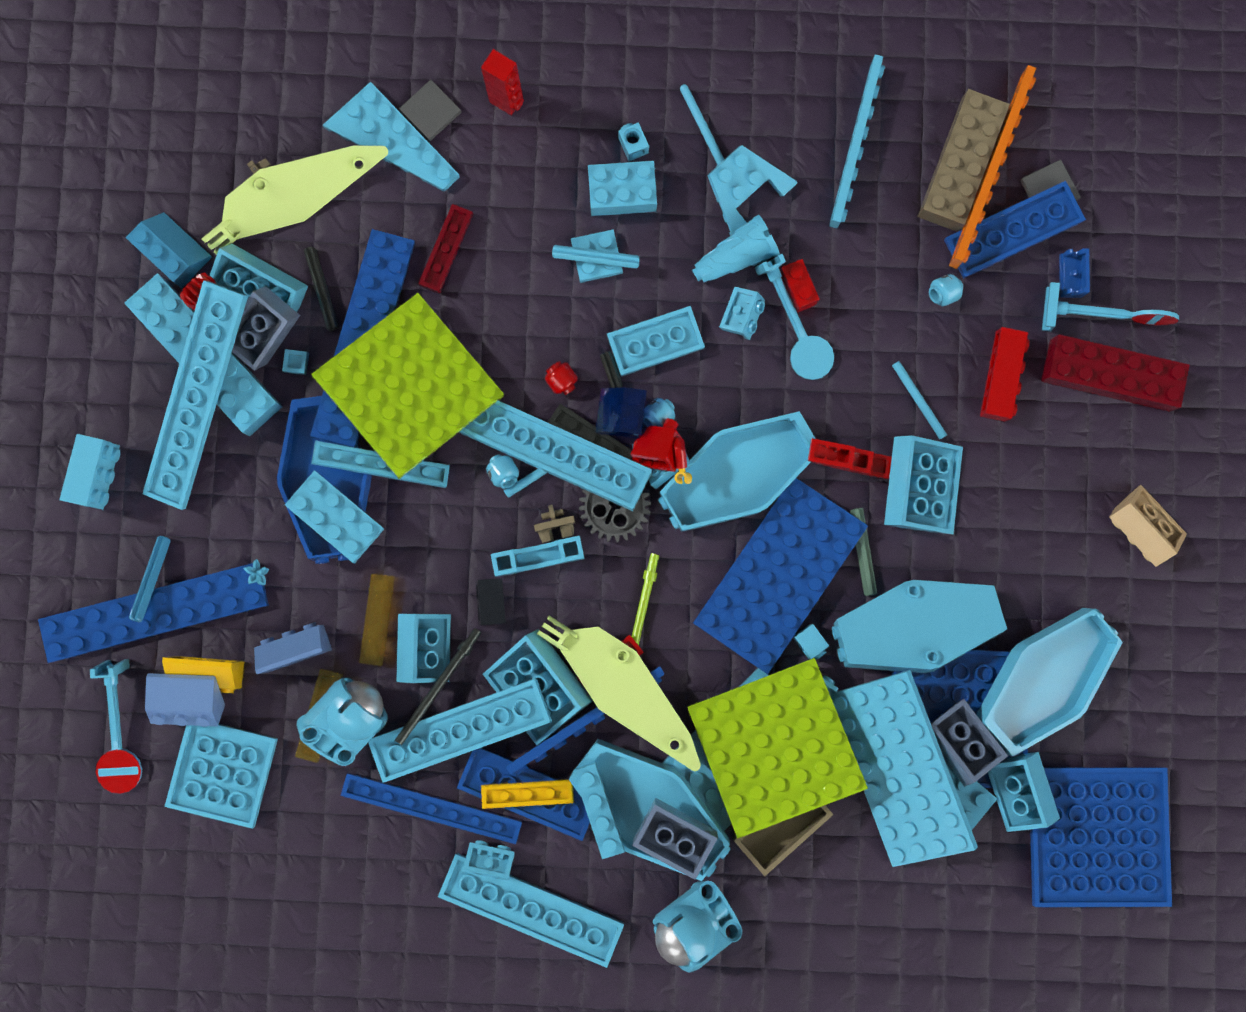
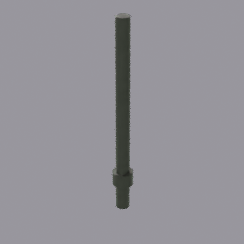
M474 628L465 642L462 641L458 646V652L396 737L395 741L403 745L464 657L469 656L473 650L472 646L481 635L478 629Z

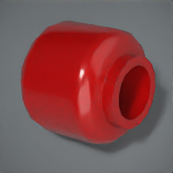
M558 361L546 370L545 381L555 394L563 392L564 395H567L576 388L574 384L577 382L578 377L568 363Z

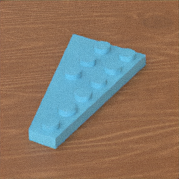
M371 82L323 124V127L328 131H332L343 139L357 145L387 147L388 155L383 160L395 164L402 170L410 172L443 192L460 178L459 174Z

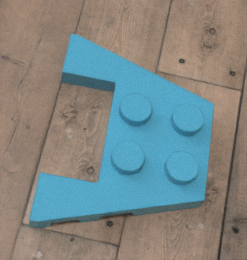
M742 145L735 149L707 175L716 200L721 206L723 218L729 227L730 236L734 234L735 230L747 223L736 208L768 180L780 197L784 196L797 184L796 180Z

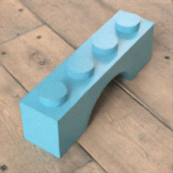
M580 536L491 554L496 577L585 559Z

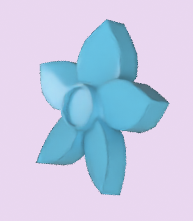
M257 559L254 560L253 567L243 568L248 574H251L248 578V584L255 582L263 586L266 584L264 575L268 573L269 569L266 567L260 568V563Z

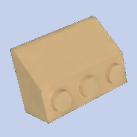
M1142 485L1138 486L1117 505L1110 515L1114 526L1121 529L1129 542L1136 545L1144 558L1152 562L1155 567L1176 555L1187 535Z

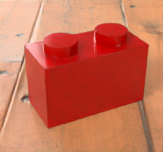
M803 259L783 266L780 270L782 274L781 279L796 312L798 313L815 306L820 299Z

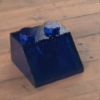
M626 387L601 388L595 433L639 438L642 433L647 390Z

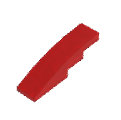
M812 438L807 461L867 476L889 479L892 457L876 454L873 451L857 449L854 446Z

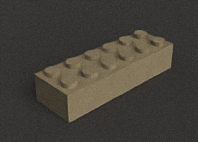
M971 89L967 90L961 99L919 211V218L956 232L963 228L1010 104Z

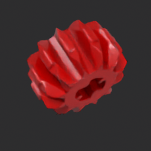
M206 273L197 275L180 293L183 302L194 311L203 280L217 284Z

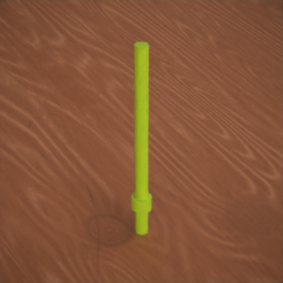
M652 553L650 554L647 571L644 570L643 579L645 580L631 636L638 646L653 581L656 582L657 573L655 572L659 555Z

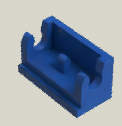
M1083 248L1078 252H1073V249H1069L1063 254H1059L1060 298H1082L1090 292L1089 249Z

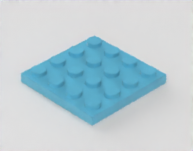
M218 724V727L186 725L164 807L253 829L256 825L278 738Z

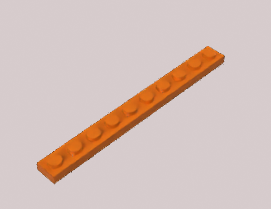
M1028 65L1019 79L968 218L949 263V266L957 269L962 262L966 263L971 253L968 247L970 243H974L978 231L975 230L977 223L981 224L986 212L983 211L984 205H988L993 195V192L990 191L991 186H995L999 179L1000 173L997 172L999 165L1003 166L1007 158L1005 150L1006 147H1010L1015 134H1012L1013 128H1017L1022 118V115H1019L1020 110L1025 108L1029 96H1026L1027 91L1032 89L1036 78L1033 77L1036 68Z

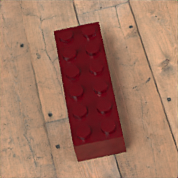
M1058 334L1050 339L1041 382L1171 412L1182 406L1190 365Z

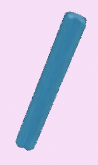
M158 536L129 616V619L132 621H143L171 542L167 537Z

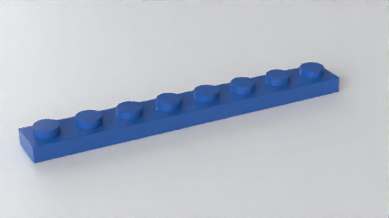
M661 667L650 672L657 684L662 682L661 676L664 675ZM598 707L594 708L508 764L506 769L510 775L514 772L516 775L521 774L528 769L526 764L532 760H535L536 763L548 756L546 751L552 747L557 750L567 743L565 739L572 734L576 738L585 732L584 726L592 722L596 725L605 719L604 712L599 710Z
M349 772L346 775L341 792L343 797L513 844L517 843L522 825V820L389 783H383Z

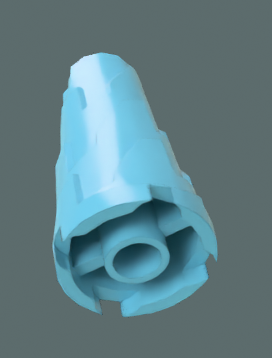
M757 215L735 230L733 235L720 242L715 249L702 257L699 262L694 264L696 268L692 271L698 282L700 280L707 282L729 273L738 272L750 265L755 266L778 256L780 252L772 235L768 232L765 222L760 215Z

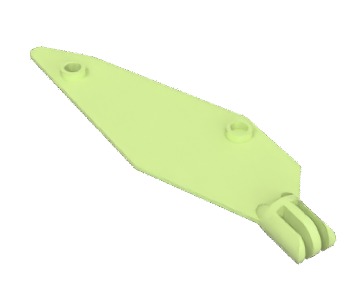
M353 145L259 169L225 197L222 222L205 235L202 240L206 243L212 239L207 246L210 249L216 248L214 253L217 255L219 248L230 245L237 239L304 222L388 155V149L385 146ZM358 160L363 162L360 167L355 166V162Z
M549 615L547 620L564 630V633L561 634L544 623L542 627L558 637V642L540 630L537 635L561 650L598 709L692 771H698L701 764L691 734L638 653L600 627L571 630ZM674 740L679 743V747L676 750L670 747V743Z

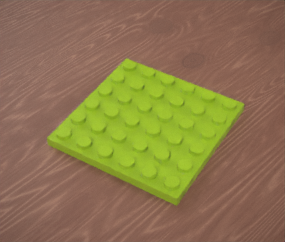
M419 293L311 374L398 479L402 478L504 396V393Z
M815 658L687 707L737 839L868 789Z

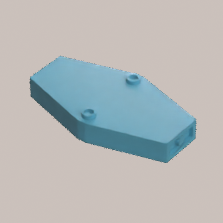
M800 411L721 430L714 434L690 459V463L687 464L685 471L691 474L692 482L685 484L683 476V483L678 484L674 476L659 492L661 497L658 498V501L664 510L668 509L672 517L669 519L675 530L679 528L681 532L758 514L768 508L810 464V461H807L810 442L812 438H816Z
M911 580L898 585L838 618L832 627V634L835 640L838 639L840 647L837 650L840 662H844L845 667L902 672L910 670L916 673H928L941 668L1007 630V626L995 587L992 585Z
M1081 608L1018 643L1009 653L976 714L1007 755H1017L1080 719L1087 711L1123 643L1117 636L1118 632L1105 622L1104 615L1099 610Z
M597 739L576 768L596 762L625 852L680 872L632 846L633 839L654 799L657 798L717 830L718 839L696 879L702 881L705 876L710 877L717 867L715 863L718 859H724L730 851L729 837L683 775L673 767ZM572 772L569 781L580 794L574 773Z

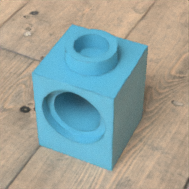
M639 122L636 124L629 123L621 127V130L618 131V139L628 161L649 153V145ZM635 137L638 139V142L632 144L627 139Z
M809 624L793 636L794 641L808 659L815 658L817 660L827 653L825 649L829 645L813 624Z

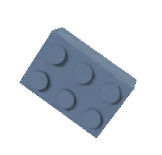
M266 286L253 291L246 302L232 352L254 371L265 366L300 315Z
M964 699L954 704L931 722L946 764L964 787L976 782L1008 757Z
M655 798L633 839L632 846L696 880L718 839L717 830Z

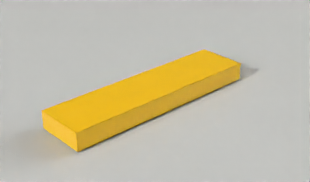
M569 779L481 785L482 809L574 803L573 785Z

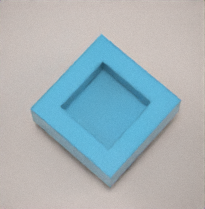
M285 349L282 371L284 373L306 375L309 353Z

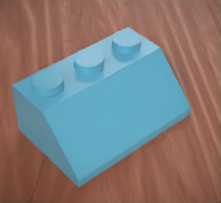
M398 614L397 682L431 683L438 680L450 663L451 614Z
M1039 752L1021 754L1004 759L988 771L1007 832L1047 828L1060 819Z

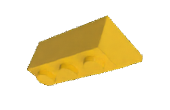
M184 656L163 657L162 659L165 674L215 676L221 693H234V689L242 688L244 661Z

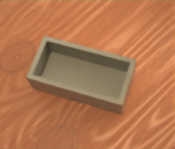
M824 805L738 839L736 834H734L732 838L759 871L766 876L834 814Z

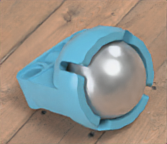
M341 678L334 682L318 702L297 720L296 725L300 740L326 759L338 765L347 766L354 761L355 756L374 735L385 726L388 715L383 707L382 697L375 687L366 682Z
M712 881L695 882L691 889L661 910L653 919L658 952L667 962L679 966L688 973L700 969L732 942L738 941L742 936V928L735 913L722 892ZM703 886L706 888V896H705V897H703V895H702V887H703ZM727 926L730 928L729 936L726 935Z

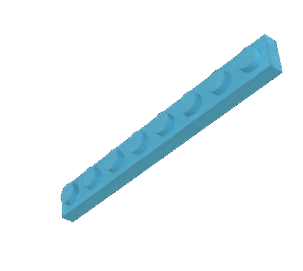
M875 54L870 65L829 227L838 228L841 222H845L848 210L844 209L846 201L850 202L853 193L850 184L851 181L856 180L859 169L855 167L856 161L861 160L864 150L863 147H860L862 139L866 140L869 131L866 122L867 119L871 120L874 111V106H871L872 99L877 98L880 86L876 85L877 80L882 78L885 65H881L883 56Z

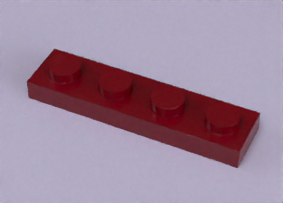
M454 204L451 205L418 283L419 286L440 294L472 219V211Z

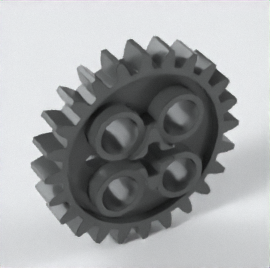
M585 489L582 490L586 498H579L580 502L585 503L584 506L579 507L580 511H585L581 519H588L584 526L586 528L593 527L591 534L598 531V539L607 535V542H610L611 537H615L616 542L619 543L620 536H623L627 541V534L630 533L635 537L636 528L641 531L643 530L640 523L648 522L643 516L650 515L651 511L645 509V507L651 505V502L645 501L649 497V493L641 494L633 511L619 505L620 510L615 509L609 524H605L611 512L609 504L614 503ZM597 506L606 508L607 511L603 517H597L594 514V509ZM619 515L624 516L627 520L626 524L622 527L614 524L615 517Z

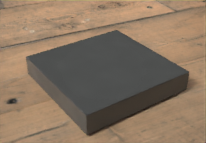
M432 80L428 81L399 108L400 112L429 141L434 139L461 114V110Z
M1061 160L1020 180L1029 198L1064 181L1067 182L1076 201L1081 198Z

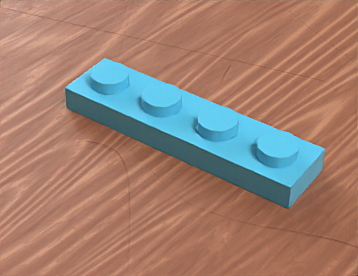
M596 762L574 769L573 773L602 859L624 853L625 849Z

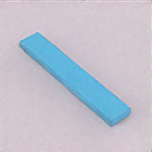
M315 441L311 462L313 465L441 488L447 487L450 465L423 460L402 478L398 479L375 451L322 441Z

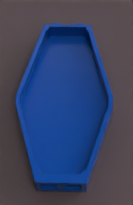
M322 396L291 400L277 474L278 488L285 504L315 470L361 510L366 512L372 479L371 475L311 464L315 441H321L311 438L310 434ZM358 440L356 448L362 449ZM287 508L308 559L315 561L316 564L329 563V559L338 558V561L349 560Z

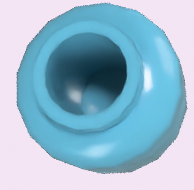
M952 274L937 278L930 285V299L940 306L954 303L962 297L963 283Z
M656 398L643 409L642 420L647 427L651 425L663 427L667 418L675 419V407L668 399Z
M495 455L490 459V463L486 467L487 474L496 487L506 489L517 482L519 470L510 456Z

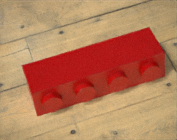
M493 49L481 67L489 102L512 116L514 111H518L524 102L517 63Z
M1001 327L996 331L980 417L1006 422L1016 415L1017 404H1015L1016 395H1019L1022 385L1019 379L1020 374L1024 372L1026 364L1023 361V357L1030 343L1029 339H1027L1028 332Z

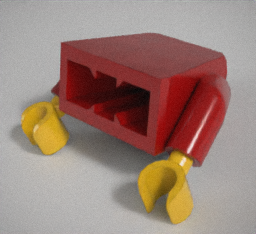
M667 418L663 427L649 426L644 434L634 441L633 450L630 453L632 461L652 469L672 472L678 469L679 472L676 473L674 478L676 483L682 484V477L684 476L685 484H690L692 476L689 472L685 471V468H687L684 440L676 430L678 423L673 419Z

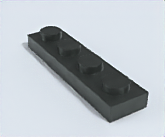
M562 404L558 406L548 421L549 424L625 458H632L630 455L631 449Z

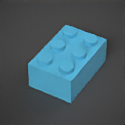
M654 161L588 165L591 216L656 212L657 196Z
M77 434L59 500L103 510L109 500V486L115 477V472L113 471L115 463L120 458V445Z

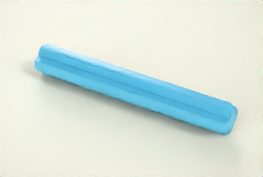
M554 245L552 250L554 258L620 267L638 268L640 261L638 255Z

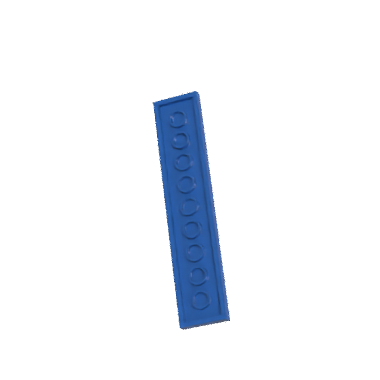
M374 229L371 230L334 356L396 310L415 246V240ZM323 390L310 437L356 448L360 434L359 431Z
M253 563L154 589L142 622H135L129 619L137 593L38 619L47 662L52 663L269 606L265 586L257 582L248 584V578L251 574H248L243 568L253 567Z

